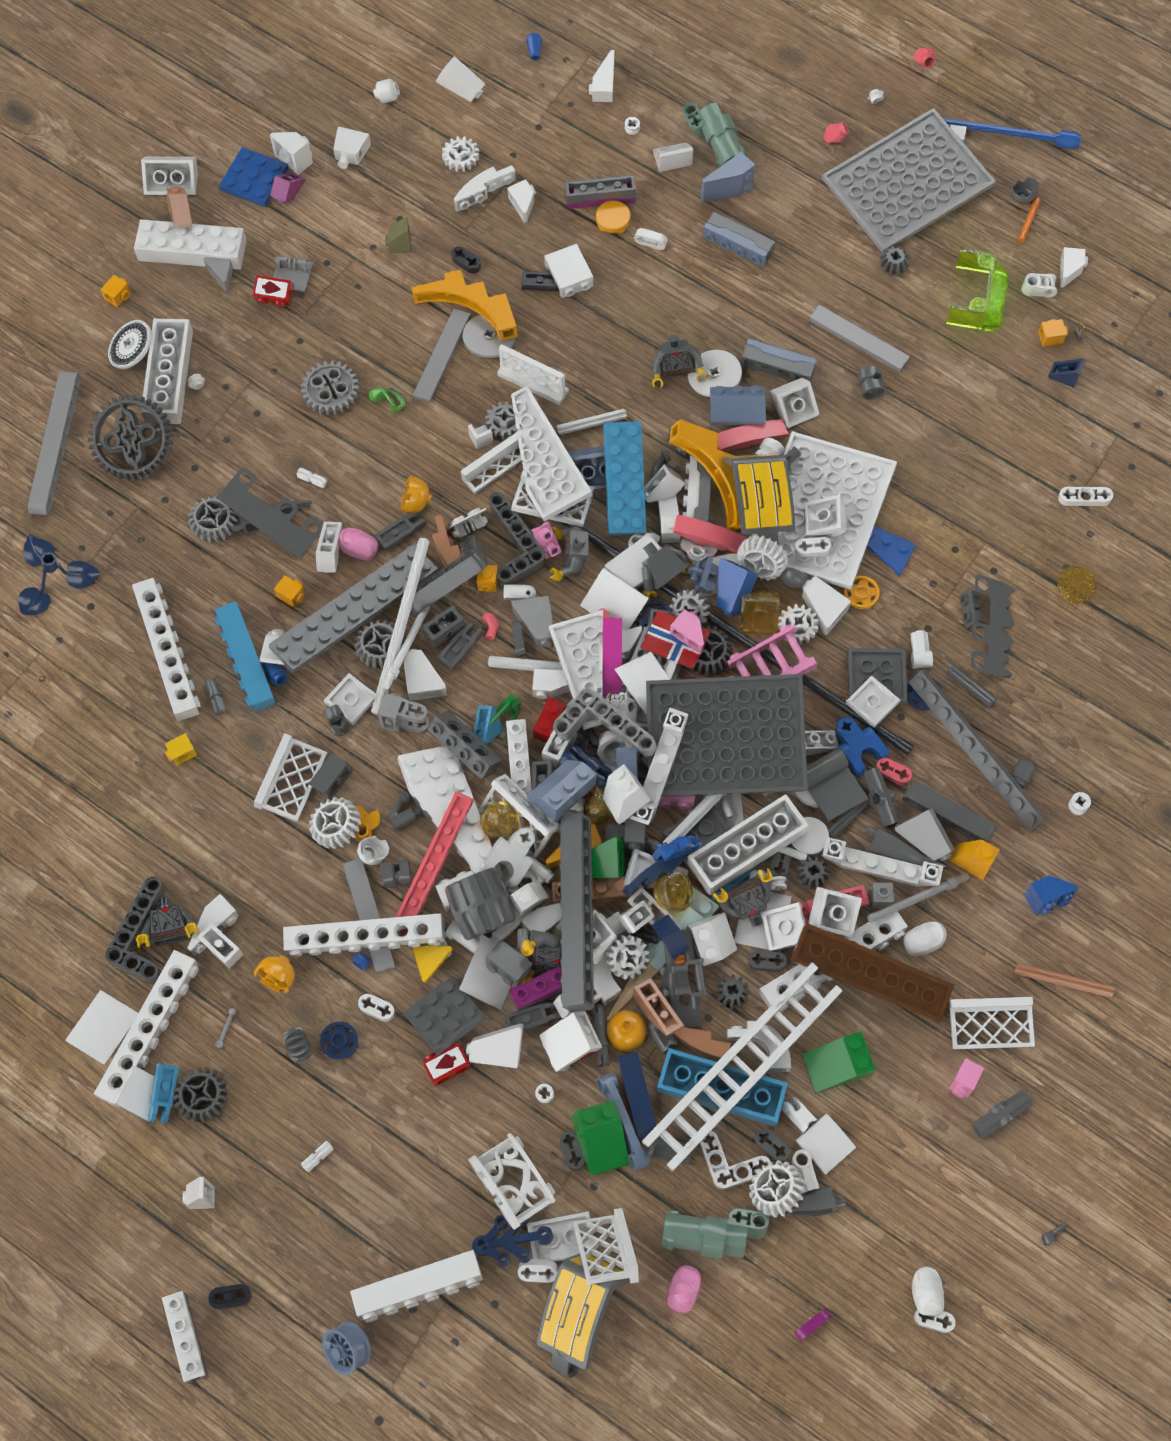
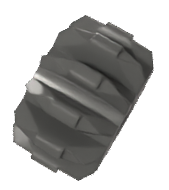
M892 245L890 249L885 248L884 253L881 254L880 267L883 268L884 272H889L890 276L893 273L897 276L899 273L904 274L909 267L910 256L906 254V249L900 250V245L897 248H894Z
M810 856L807 857V862L801 860V866H798L796 870L799 873L797 874V879L802 880V886L807 883L809 890L812 888V885H814L815 889L820 887V885L825 886L826 880L830 878V875L827 873L830 868L824 866L825 860L818 862V856L815 857L814 861H812ZM812 870L816 871L815 876L811 875Z
M733 974L731 975V980H729L727 976H724V982L719 981L717 983L719 988L715 990V993L719 995L717 1001H723V1007L730 1004V1009L733 1010L734 1004L741 1008V1002L747 1003L748 999L746 996L750 994V991L746 989L748 983H742V977L735 980V975ZM733 989H735V990H736V993H733L732 995H730V994H729V991H732Z
M300 1026L284 1032L283 1039L292 1061L295 1063L302 1062L311 1057L312 1050L309 1040Z

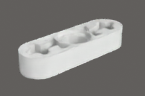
M1064 487L1058 495V500L1065 506H1107L1112 501L1113 491L1108 487ZM1088 493L1091 498L1084 500L1081 494ZM1065 494H1068V496L1070 497V499H1067L1066 496H1064V495H1065Z

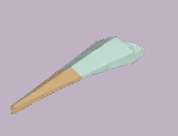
M687 883L674 899L668 913L685 930L688 929L687 925L712 917L719 909V905ZM659 940L658 944L649 943L646 949L649 951V954L645 955L649 962H644L647 968H641V975L635 973L634 979H629L607 1018L608 1021L631 1000L633 989L636 985L652 978L659 971V968L666 964L664 945L661 940Z

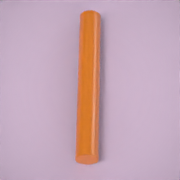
M1039 198L1033 200L1018 237V242L1024 243L1041 202Z

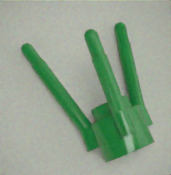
M510 694L496 708L497 714L491 719L489 724L492 725L503 712L509 715L513 713L511 720H516L521 712V709H519L521 701ZM506 731V734H505V737H504V739H506V740L508 739V738H507V731Z

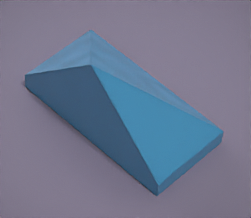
M478 706L473 733L485 744H488L503 731L499 718L492 725L489 724L491 719L497 714L494 706Z

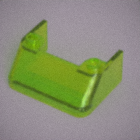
M961 248L956 264L957 268L989 273L985 298H973L970 301L969 308L951 305L946 324L996 331L1000 328L1009 273L990 253Z

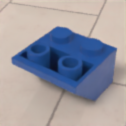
M1048 875L1031 883L1024 896L1035 916L1041 913L1046 915L1052 912L1056 906L1061 908L1070 904V900L1075 897L1074 894L1078 887L1075 884Z

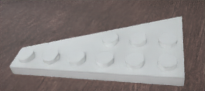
M603 610L550 625L549 631L573 700L586 688L592 689L602 697ZM588 697L585 703L591 702L593 697ZM591 715L582 726L585 730L602 725V722Z

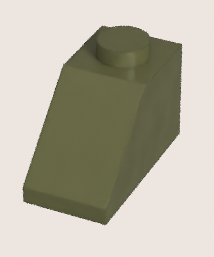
M408 217L401 219L388 228L385 244L389 246L390 253H411Z

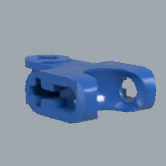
M849 717L841 718L838 721L835 733L842 745L837 747V749H841L845 754L848 767L855 776L860 777L865 772V765L861 760L862 754H873L878 760L889 757L887 747L870 727L862 731L855 721Z

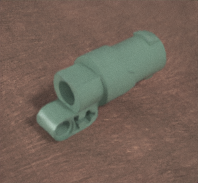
M688 102L684 105L683 113L692 132L697 137L704 136L708 146L715 153L718 167H721L740 152L746 157L748 156L746 149L738 139V130L732 117L729 114H722L717 103L708 104L701 111L695 102Z
M745 1209L732 1210L729 1219L713 1216L700 1218L678 1214V1211L675 1210L666 1212L661 1246L673 1251V1248L700 1252L701 1256L721 1260L722 1255L743 1258L746 1239L764 1238L768 1230L769 1218L762 1212ZM755 1224H760L763 1227H757Z

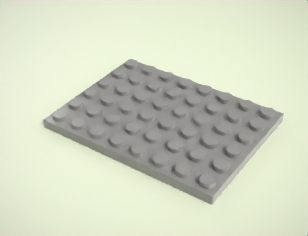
M934 108L824 173L821 178L882 253H884L885 248L890 249L892 245L895 247L995 186L996 183L994 178Z

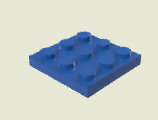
M242 147L218 187L220 191L266 207L271 199L270 194L275 176L285 174L289 167L287 163Z

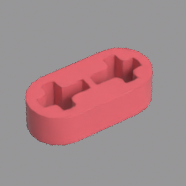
M882 758L877 762L876 768L879 767L883 778L901 786L907 785L910 782L912 773L906 766L888 758ZM885 764H887V765H888V769H886L885 771H883V770H882V766H884ZM902 772L906 774L903 780L899 778Z

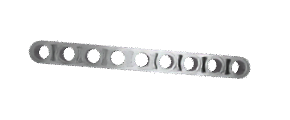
M59 372L28 501L29 514L46 516L50 514L79 391V372Z

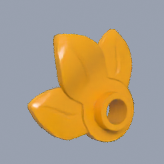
M357 805L356 807L361 816L359 818L361 824L357 826L359 831L354 832L355 839L361 842L364 838L371 837L372 831L379 826L380 813L378 810H375L368 814L363 807ZM360 831H366L364 835H359Z

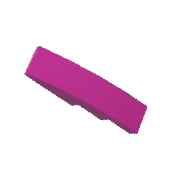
M603 618L602 697H607L609 693L619 695L622 687V680L614 670L622 666V618Z

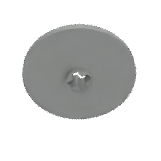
M481 315L472 318L463 329L465 347L474 355L483 358L499 357L500 345L502 344L512 349L516 338L500 341L495 329Z

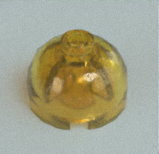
M594 786L589 791L585 801L587 802L586 810H583V814L591 819V825H602L609 817H613V814L603 800L605 789Z
M496 800L483 809L480 816V825L488 837L498 840L500 837L507 839L519 829V825H517L519 814L509 802Z
M681 872L664 874L654 885L655 901L663 910L681 912L689 907L690 904L688 902L689 898L693 897V888L690 879L687 876H683Z

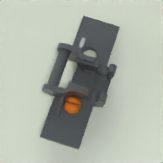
M690 929L681 930L690 949L672 959L664 946L666 967H660L659 971L662 976L663 996L670 995L672 1009L683 1023L684 1028L703 1026L699 996L708 995V991L705 989L702 966L704 958L694 959ZM688 964H694L698 990L695 992H691L689 986ZM681 994H689L691 998L689 1004L682 1005L680 1003L679 997Z

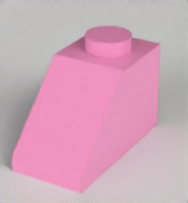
M684 609L672 623L670 634L699 654H702L704 641L700 619H698L695 613Z

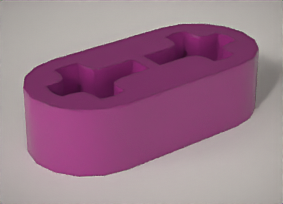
M824 1308L795 1331L794 1334L801 1342L832 1316Z

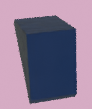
M1082 358L1054 362L1048 377L1074 388L1085 360Z
M668 914L651 925L672 959L690 949L681 930Z

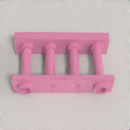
M795 624L782 627L779 633L741 654L739 652L735 653L727 661L730 668L736 666L742 676H750L743 662L753 657L763 675H772L760 655V652L770 647L782 668V674L780 675H804L818 667L814 657H806L793 635L797 632ZM785 638L799 659V664L793 668L788 665L776 644Z

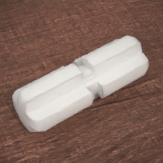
M299 468L297 471L298 478L307 482L311 481L312 484L321 488L326 486L327 478L316 473L312 474L313 472L304 468Z
M325 1141L315 1150V1154L312 1153L301 1163L302 1167L307 1172H310L320 1163L319 1160H323L333 1151V1146L328 1141Z

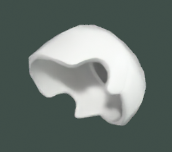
M376 836L364 838L358 844L357 854L365 864L378 865L388 856L389 846L386 840H379Z

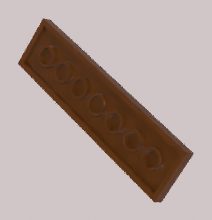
M806 922L803 925L790 961L804 967H808L813 962L818 967L816 972L936 1022H941L955 985Z

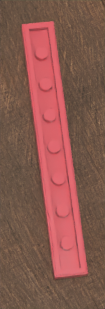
M455 791L396 917L420 915L474 799ZM408 929L401 930L399 936H406Z

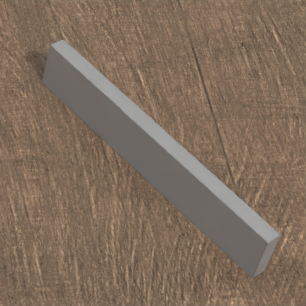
M821 305L810 316L809 321L898 372H901L910 359L909 355Z
M453 309L413 393V398L427 403L431 402L463 334V329L470 319V313Z
M359 858L343 863L359 919H380L363 861ZM384 931L380 934L381 939L386 938ZM364 932L365 939L368 938V932ZM388 946L381 947L380 950H369L376 974L396 968Z

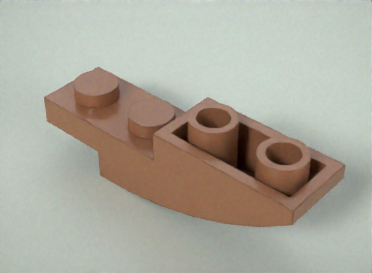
M442 515L434 516L438 533L432 534V539L440 560L444 566H447L461 557L462 551L459 550L458 545L453 544L452 537L447 536L449 531L447 520L443 521ZM468 580L465 581V582L462 583V584L465 585V586H466V585H469V584H468Z
M626 876L592 880V903L616 901L617 898L631 897L633 892L629 896L622 892L625 888L623 884ZM560 882L552 883L554 903H560L561 900Z

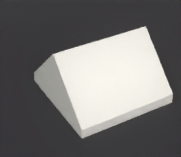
M686 142L653 149L659 172L692 165L693 147Z

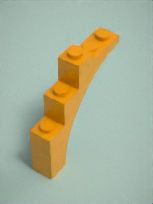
M461 270L445 273L444 280L411 288L415 304L424 302L458 304L477 312L485 318L495 329L500 341L518 337L517 326L506 293L488 297L484 282L466 285Z
M680 419L671 426L669 443L682 448L692 455L711 475L725 505L727 529L735 532L741 526L732 465L722 461V457L734 455L717 449L719 445L717 432Z

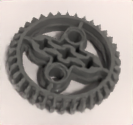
M126 394L125 399L120 395L119 401L116 398H112L113 404L107 401V408L100 406L102 412L96 411L98 418H92L95 421V425H89V427L93 428V431H88L89 435H93L92 438L88 439V442H93L89 449H95L91 455L97 456L95 462H101L99 467H105L104 471L106 473L111 471V476L115 477L117 475L118 479H122L124 476L126 481L130 479V476L133 481H136L137 476L142 480L143 473L146 477H150L149 471L152 474H156L155 467L159 470L162 469L159 463L166 464L163 458H170V455L166 452L167 450L172 451L173 449L168 446L169 444H174V441L169 440V437H174L173 433H169L173 427L167 426L171 421L170 419H165L167 413L161 414L163 408H157L158 404L155 402L151 404V399L149 398L145 401V397L140 396L138 399V396L135 394L132 396V399L129 394ZM127 406H137L148 410L157 419L160 428L150 422L139 424L136 413L127 409ZM121 408L116 415L117 430L106 433L102 442H100L101 428L105 420L113 411ZM126 416L130 418L129 420H127V423L124 422V420H126ZM147 429L152 430V435L149 438L145 436ZM160 433H162V444L157 456L148 465L141 467L146 460L145 446L155 443ZM130 434L134 435V437L131 438L132 441L128 440V438L131 437ZM115 437L117 439V443L115 446L112 447L110 445V440ZM104 447L111 453L123 451L126 462L129 465L135 466V469H123L114 465L107 459L102 448ZM135 452L138 453L136 459L132 458V456L135 455Z

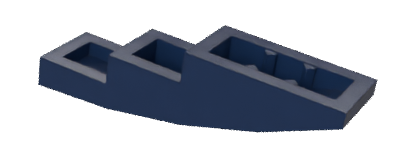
M690 853L665 862L663 858L640 873L622 892L629 896L640 884L646 889L657 877L664 881Z
M637 1052L617 1056L637 1137L638 1140H642L656 1127V1122Z

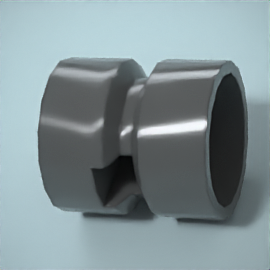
M867 366L859 370L857 376L863 398L872 400L883 396L886 390L880 368L878 366Z
M408 859L397 860L396 864L392 861L381 863L384 888L395 887L396 883H399L401 886L412 884Z

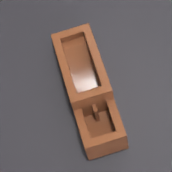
M683 1027L673 1033L674 1038L682 1045L714 1061H719L730 1049L731 1043L711 1040L712 1032Z

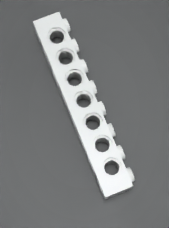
M150 578L133 584L132 587L177 721L199 715L198 707H201L198 697L193 695L192 691L195 690L192 679L188 680L187 675L190 672L187 664L182 662V658L185 657L182 648L177 647L176 642H179L176 631L172 632L171 626L174 623L171 615L167 616L165 610L169 608L166 600L161 598L160 594H163L160 583L156 584L154 578ZM155 598L153 602H148L150 599ZM161 614L158 618H153L155 615ZM166 630L165 633L158 634L160 631ZM171 646L169 650H164L165 647ZM176 662L175 666L169 667L171 663ZM182 679L179 683H174L175 680ZM187 695L185 699L180 700L181 696Z
M897 911L872 923H866L854 931L853 937L845 936L843 938L873 951L876 949L881 951L889 945V941L901 939L905 935L904 932L908 926ZM882 927L887 928L889 934H882L879 929ZM863 938H870L873 943L867 945L863 942ZM799 964L760 988L759 994L768 1008L781 995L779 990L782 988L787 989L807 967ZM813 974L806 982L817 990L822 986L821 983L827 979L829 982L834 979L824 974ZM800 987L792 997L800 1001L805 997L806 991ZM786 1002L781 1007L779 1012H782L788 1007V1002Z
M440 913L283 927L284 951L290 957H301L304 953L321 955L322 952L329 951L331 954L341 953V950L359 952L363 948L380 950L381 947L386 946L390 949L400 948V945L418 947L421 943L439 945L440 942H445V920ZM421 928H428L425 935H419ZM408 929L406 936H399L401 930ZM388 931L387 937L381 939V932ZM364 932L369 933L367 939L360 940L361 934ZM344 934H349L348 940L341 942V937ZM324 936H329L328 942L322 944L321 939ZM309 937L308 944L302 945V940Z
M176 950L173 951L94 1092L97 1098L120 1108L113 1101L122 1085L119 1088H114V1083L119 1079H122L124 1083L131 1068L128 1070L124 1069L127 1062L133 1061L132 1066L140 1069L147 1065L151 1050L157 1047L161 1032H164L169 1025L168 1019L172 1013L174 1014L177 1011L178 1001L181 996L187 993L188 983L191 978H194L198 973L199 964L195 959ZM183 972L180 979H174L176 973ZM167 990H173L170 997H164ZM157 1008H163L160 1015H154ZM153 1025L150 1033H144L147 1026ZM143 1043L140 1051H134L137 1044Z

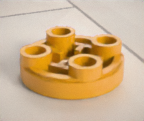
M607 201L601 204L596 211V222L600 231L622 234L630 223V210L622 202Z

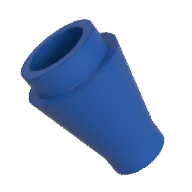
M531 33L526 39L531 60L540 59L543 39L538 33Z
M262 663V668L272 684L280 686L287 681L288 675L286 670L275 663Z

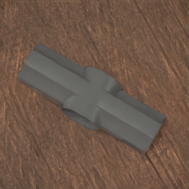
M879 767L864 772L863 774L870 790L868 796L869 803L872 807L877 808L883 827L888 828L900 823L893 806L894 793L890 788L886 787Z
M1021 1090L1005 1102L1001 1101L988 1111L989 1113L972 1124L975 1133L981 1139H984L998 1128H1003L1012 1122L1017 1115L1032 1106L1031 1099L1027 1093Z

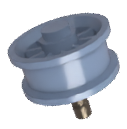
M345 1321L337 1329L334 1328L324 1334L322 1344L325 1357L330 1366L342 1375H349L355 1371L356 1367L365 1366L371 1357L369 1340L374 1338V1332L369 1330L364 1333L357 1324L351 1321Z

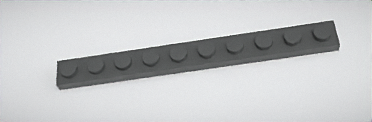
M920 670L909 681L910 685L1029 831L1035 830L1047 818L926 670Z

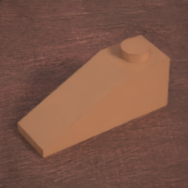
M180 186L167 188L168 210L174 228L192 227L185 189Z
M651 978L634 987L633 999L646 1017L666 1037L684 1027Z

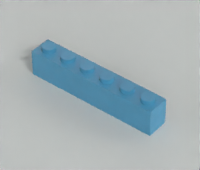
M235 601L216 608L217 616L214 619L217 626H221L223 632H220L223 642H228L229 648H226L229 658H234L235 664H232L235 674H240L241 680L238 682L242 691L246 690L248 696H245L248 708L252 706L254 712H258L276 705L237 602Z

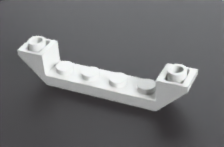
M669 708L663 724L664 730L643 785V789L650 798V801L630 816L631 820L646 825L650 824L657 810L682 740L688 718L687 713Z
M829 837L826 839L822 857L838 867L916 887L939 886L943 871L942 865L924 861L923 865L920 866L845 847V841Z

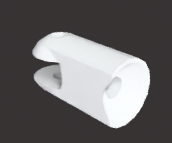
M504 584V600H521L536 597V590L532 586Z
M789 1097L788 1102H783V1112L803 1133L817 1122V1119L797 1098Z

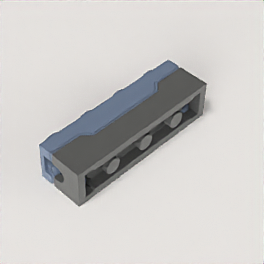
M713 212L704 226L703 237L706 240L714 242L724 249L731 250L738 256L745 257L763 267L774 252V240L716 212Z
M748 339L741 357V366L790 381L804 378L811 382L817 359L795 353L792 350H784L775 345L764 344L759 340Z

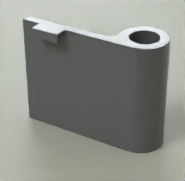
M838 748L807 765L808 792L828 822L869 799L849 770L847 758L841 749Z

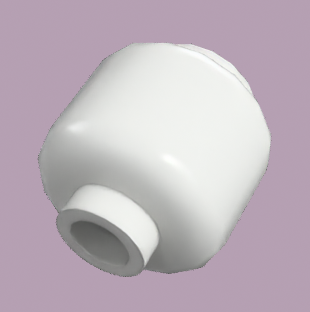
M392 79L378 81L376 89L373 90L375 98L379 99L381 103L395 101L398 95H400L399 86Z

